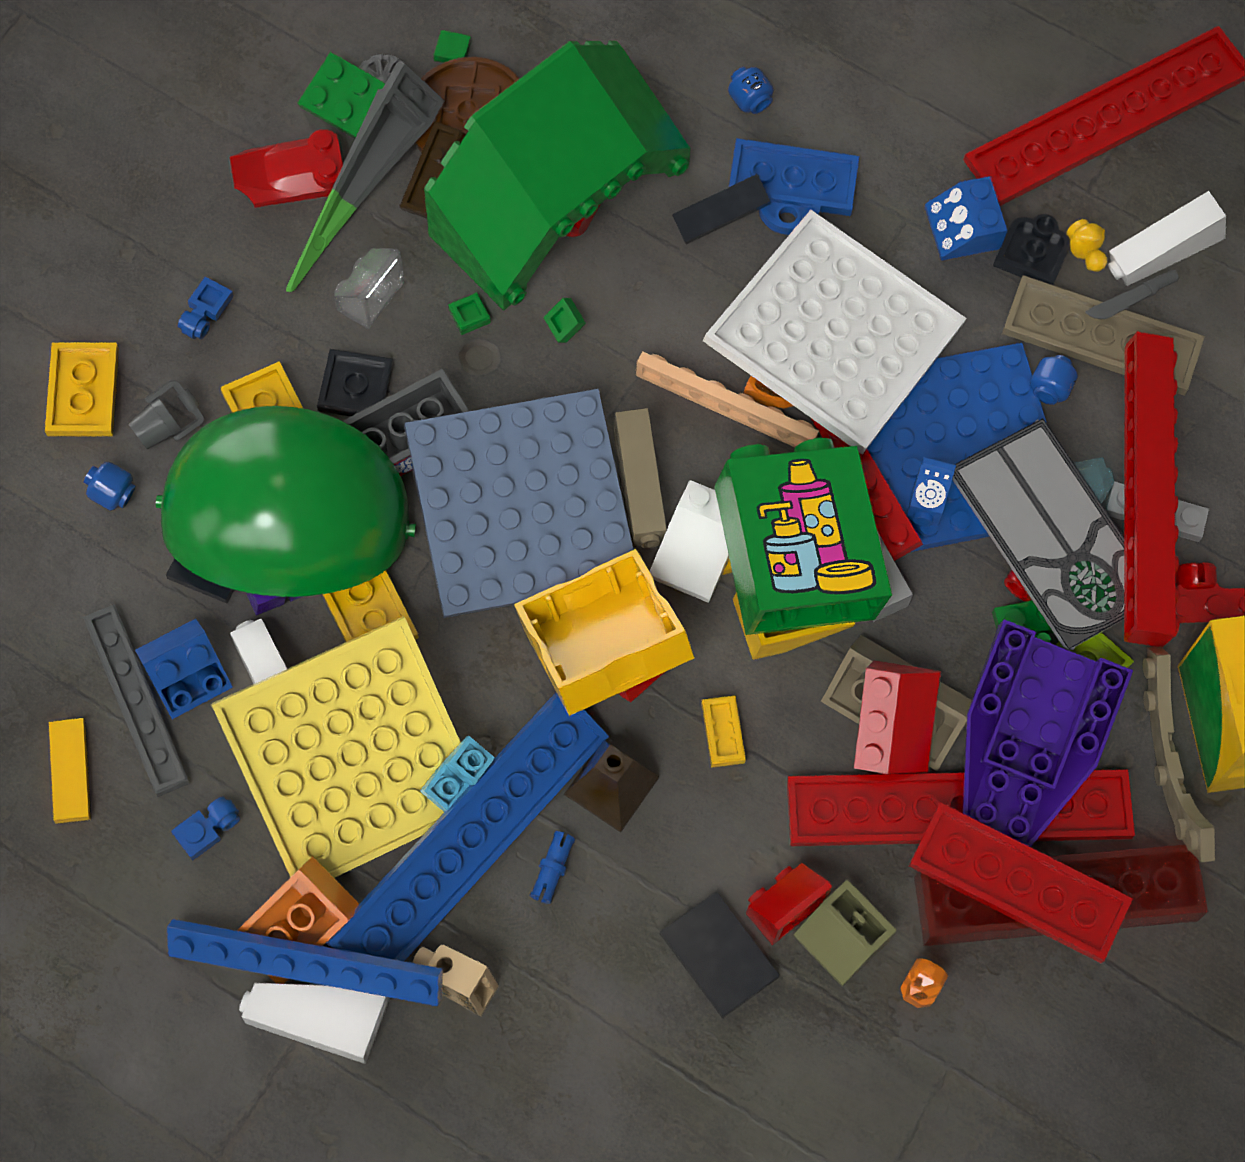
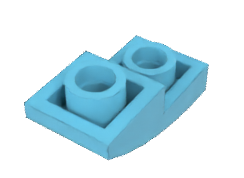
M467 736L433 773L420 792L445 812L469 785L476 784L495 757L474 739Z

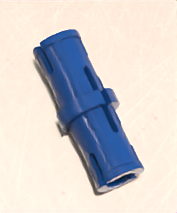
M555 831L553 834L554 837L546 858H542L539 867L541 871L530 893V897L538 901L542 889L546 888L541 901L546 904H551L558 880L566 872L567 868L564 865L575 842V838L567 834L563 846L560 847L559 845L564 835L560 831Z

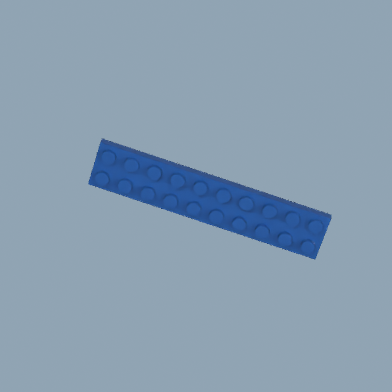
M555 692L495 757L476 784L467 787L450 808L440 816L356 907L354 916L326 944L333 949L405 961L594 754L601 743L609 737L608 734L584 709L569 716L557 692Z

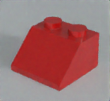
M803 863L795 869L791 866L786 867L775 877L777 882L768 890L764 887L760 888L748 899L750 905H748L746 915L772 946L808 918L828 898L833 887L826 879Z

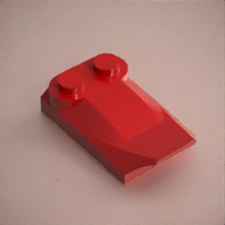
M327 129L317 130L307 139L248 149L230 156L234 188L245 194L254 204V208L328 197L343 166L338 135Z

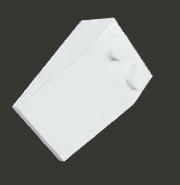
M690 480L676 507L650 573L655 581L709 603L728 563L729 554L715 490Z

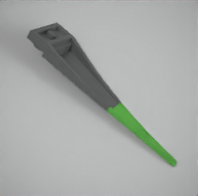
M397 63L383 89H378L286 287V291L292 292L297 288L324 249L358 206L396 162L431 126L444 100L405 63Z

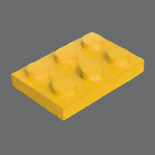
M52 343L45 433L47 436H113L119 353L117 343Z

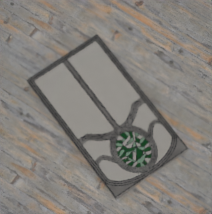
M1044 418L1036 420L1035 423L953 464L956 467L952 480L1064 649L1073 650L1076 646L1124 620V536Z

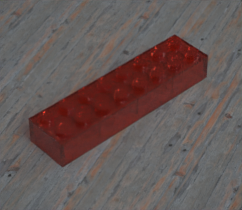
M1186 845L1049 856L1133 898L1120 928L1197 922L1208 912L1199 860L1187 849ZM919 871L914 878L924 946L1044 935Z

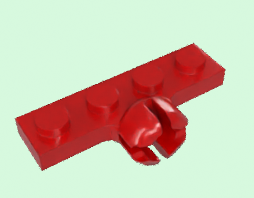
M1195 562L1179 565L1175 585L1179 588V598L1176 604V617L1179 618V623L1210 622V620L1245 616V588L1220 587L1217 583L1216 566L1214 564Z

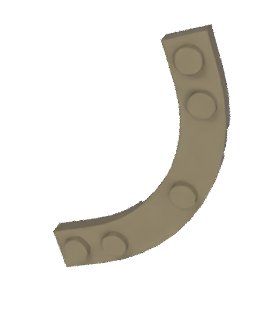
M1161 646L1147 647V658L1143 660V673L1145 678L1148 679V691L1144 692L1143 700L1146 711H1150L1152 738L1157 766L1154 769L1155 781L1157 786H1162L1167 806L1175 825L1177 839L1183 840L1187 849L1200 862L1215 861L1214 826L1200 813L1190 793L1186 794L1179 755L1175 751L1172 741L1174 724L1171 702L1170 654Z

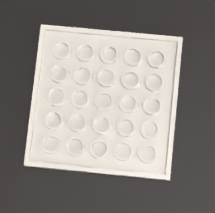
M810 210L705 334L703 342L848 445L857 446L858 451L863 454L959 331L967 318Z

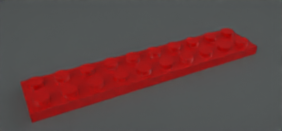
M1217 26L966 153L964 162L976 179L990 176L999 206L1245 81V59L1220 26Z
M1128 769L1094 770L1036 841L1133 839L1135 830ZM964 773L788 776L787 796L790 846L920 844L940 802L963 813Z

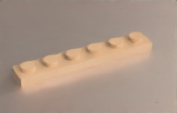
M642 351L637 361V377L790 446L796 447L804 441L818 437L819 430L814 429L807 421H796L785 416L778 408L765 407L756 403L749 395L743 393L736 394L727 390L723 384L717 381H707L698 377L692 370L686 367L678 368L668 363L660 355H650Z

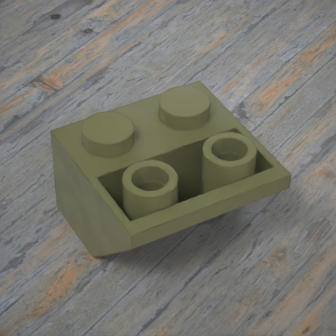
M846 880L822 902L793 936L843 986L892 940L897 930Z

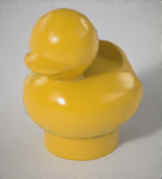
M1085 219L1074 222L1067 230L1071 253L1079 259H1085L1088 270L1094 272L1103 270L1107 265V257L1099 249L1105 239V230L1098 224L1089 223Z

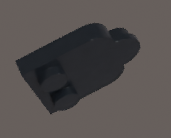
M1040 214L1033 219L1028 217L1017 218L1012 222L993 266L1021 278L1024 275L1054 285L1069 251L1070 239L1066 233L1059 230L1056 219L1051 215Z

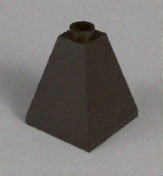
M604 740L589 758L564 795L621 833L654 787L659 776Z

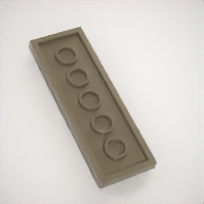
M1022 275L1002 334L1125 375V345L1137 331L1174 338V351L1177 352V362L1174 368V379L1177 380L1178 384L1176 393L1185 396L1205 336L1128 310H1123L1108 319H1096L1086 314L1085 311L1103 302Z

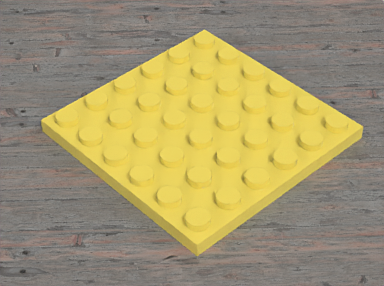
M404 616L211 704L290 878L312 856L335 878L423 836L444 813V811L424 796L420 790L461 742Z

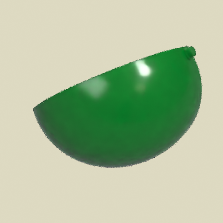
M263 406L248 408L227 414L205 425L184 444L169 470L163 495H157L156 508H161V533L163 541L169 552L181 565L192 573L217 585L259 595L280 597L313 596L337 592L360 585L387 570L402 553L406 539L408 537H415L416 524H410L409 504L403 481L396 467L381 448L366 435L339 419L297 407Z

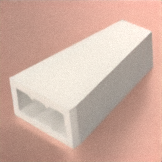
M1208 191L1109 251L1110 263H1108V267L1117 280L1122 278L1126 286H1129L1225 239L1226 215Z
M262 619L245 621L239 624L235 631L230 632L253 684L287 669Z
M254 983L252 991L245 992L239 1011L243 1012L242 1018L248 1025L366 1064L390 997L324 985Z

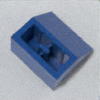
M197 619L135 650L172 719L233 688L205 631Z

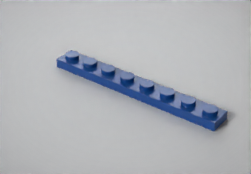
M172 919L167 926L168 956L433 1006H438L442 999V968Z

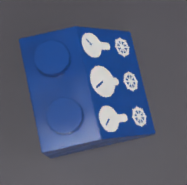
M990 176L959 182L925 203L924 207L941 260L1000 249L1005 239L1007 228Z

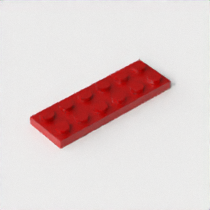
M941 802L909 864V867L1101 964L1107 957L1133 899Z

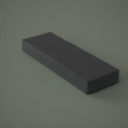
M755 174L672 214L685 244H688L770 205L771 201L758 174Z

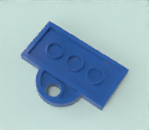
M736 138L729 187L758 174L771 201L770 205L758 210L760 218L771 230L780 234L790 235L810 210L818 215L820 212L851 216L859 156ZM782 213H791L795 216L796 220L792 223H785L779 216Z

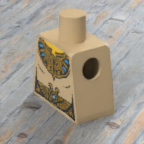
M442 944L435 953L425 947H421L413 959L415 964L442 968V994L479 1016L482 1015L499 987L487 966Z

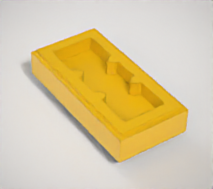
M727 696L703 699L701 705L711 768L744 764L746 758L736 697Z

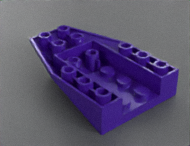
M1004 619L998 625L967 713L963 814L1031 847L1098 766L1133 670L1103 658L1094 661L1036 638L1035 631Z

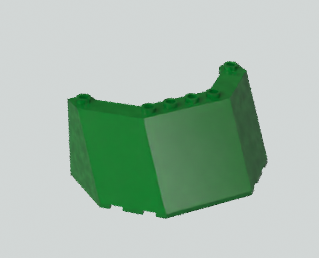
M569 41L469 118L464 126L468 132L462 142L454 141L441 161L445 168L438 178L431 177L424 187L429 236L504 311L510 305L515 306L525 298L528 281L557 239L566 236L573 229L575 223L583 217H590L597 210L598 205L607 198L610 200L617 196L622 186L630 180L635 181L642 175L665 173L668 177L682 175L689 167L691 148L623 47L617 41H609L607 45H604L601 41H586L584 45L577 41Z

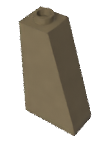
M648 408L616 412L614 444L633 547L653 548L662 543L667 529Z

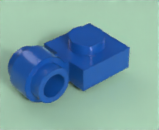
M204 277L188 300L189 307L193 310L191 312L186 310L178 321V328L181 329V332L192 339H203L210 327V322L206 321V317L215 321L218 320L233 298L232 290Z
M222 796L214 800L207 808L210 812L209 818L205 819L198 810L171 830L192 861L221 840L214 830L222 828L223 831H227L240 821L238 816L239 810L230 799L226 800Z

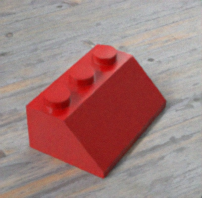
M875 660L866 668L854 768L885 774L928 772L941 671Z

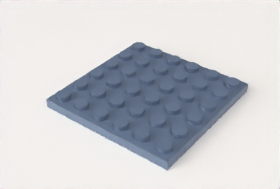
M599 389L417 420L404 424L443 618L514 605L557 584L576 579L591 569L633 550Z

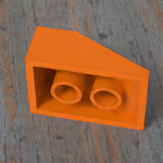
M312 856L237 931L323 946L354 916L359 903ZM268 975L276 984H284L288 980V978Z

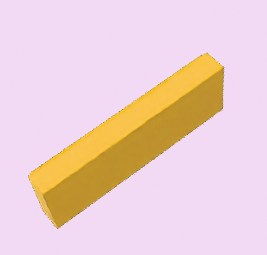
M78 718L49 722L54 822L57 824L91 820L85 720Z

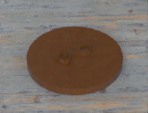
M481 57L457 58L431 69L421 79L444 102L431 126L414 144L421 152L423 151L434 122L459 129L466 135L468 130L464 126L469 118L518 81V76L505 65Z

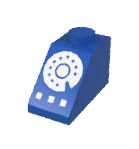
M923 457L906 515L908 519L913 520L914 523L920 526H938L944 511L956 465Z

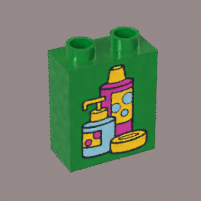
M815 438L798 444L794 448V452L770 455L769 447L761 444L748 445L733 451L730 454V459H727L714 488L745 634L752 635L875 620L891 598L892 592L858 447L834 448L831 439Z

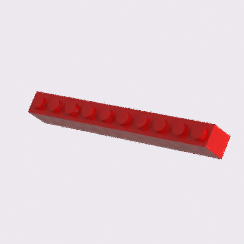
M1137 331L1125 345L1124 642L1155 647L1161 646L1163 648L1179 631V618L1176 617L1179 588L1175 586V574L1179 567V558L1175 555V544L1179 535L1178 526L1175 525V513L1178 508L1175 483L1178 478V467L1175 466L1174 457L1178 447V439L1174 437V425L1178 417L1177 408H1174V396L1178 385L1177 380L1174 379L1177 352L1174 351V338Z

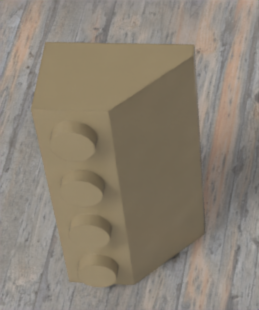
M860 635L848 650L821 702L859 724L866 668L874 660L906 666L913 665ZM942 682L939 685L929 767L936 771L939 770L964 729L967 713L972 701Z

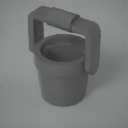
M173 379L145 398L146 402L150 404L136 415L128 425L145 448L149 449L172 435L175 441L180 440L201 425L204 417L197 408L199 406L198 401L189 389H183ZM171 387H174L178 392L177 396L189 412L192 411L197 418L183 429L179 427L158 399L161 394Z

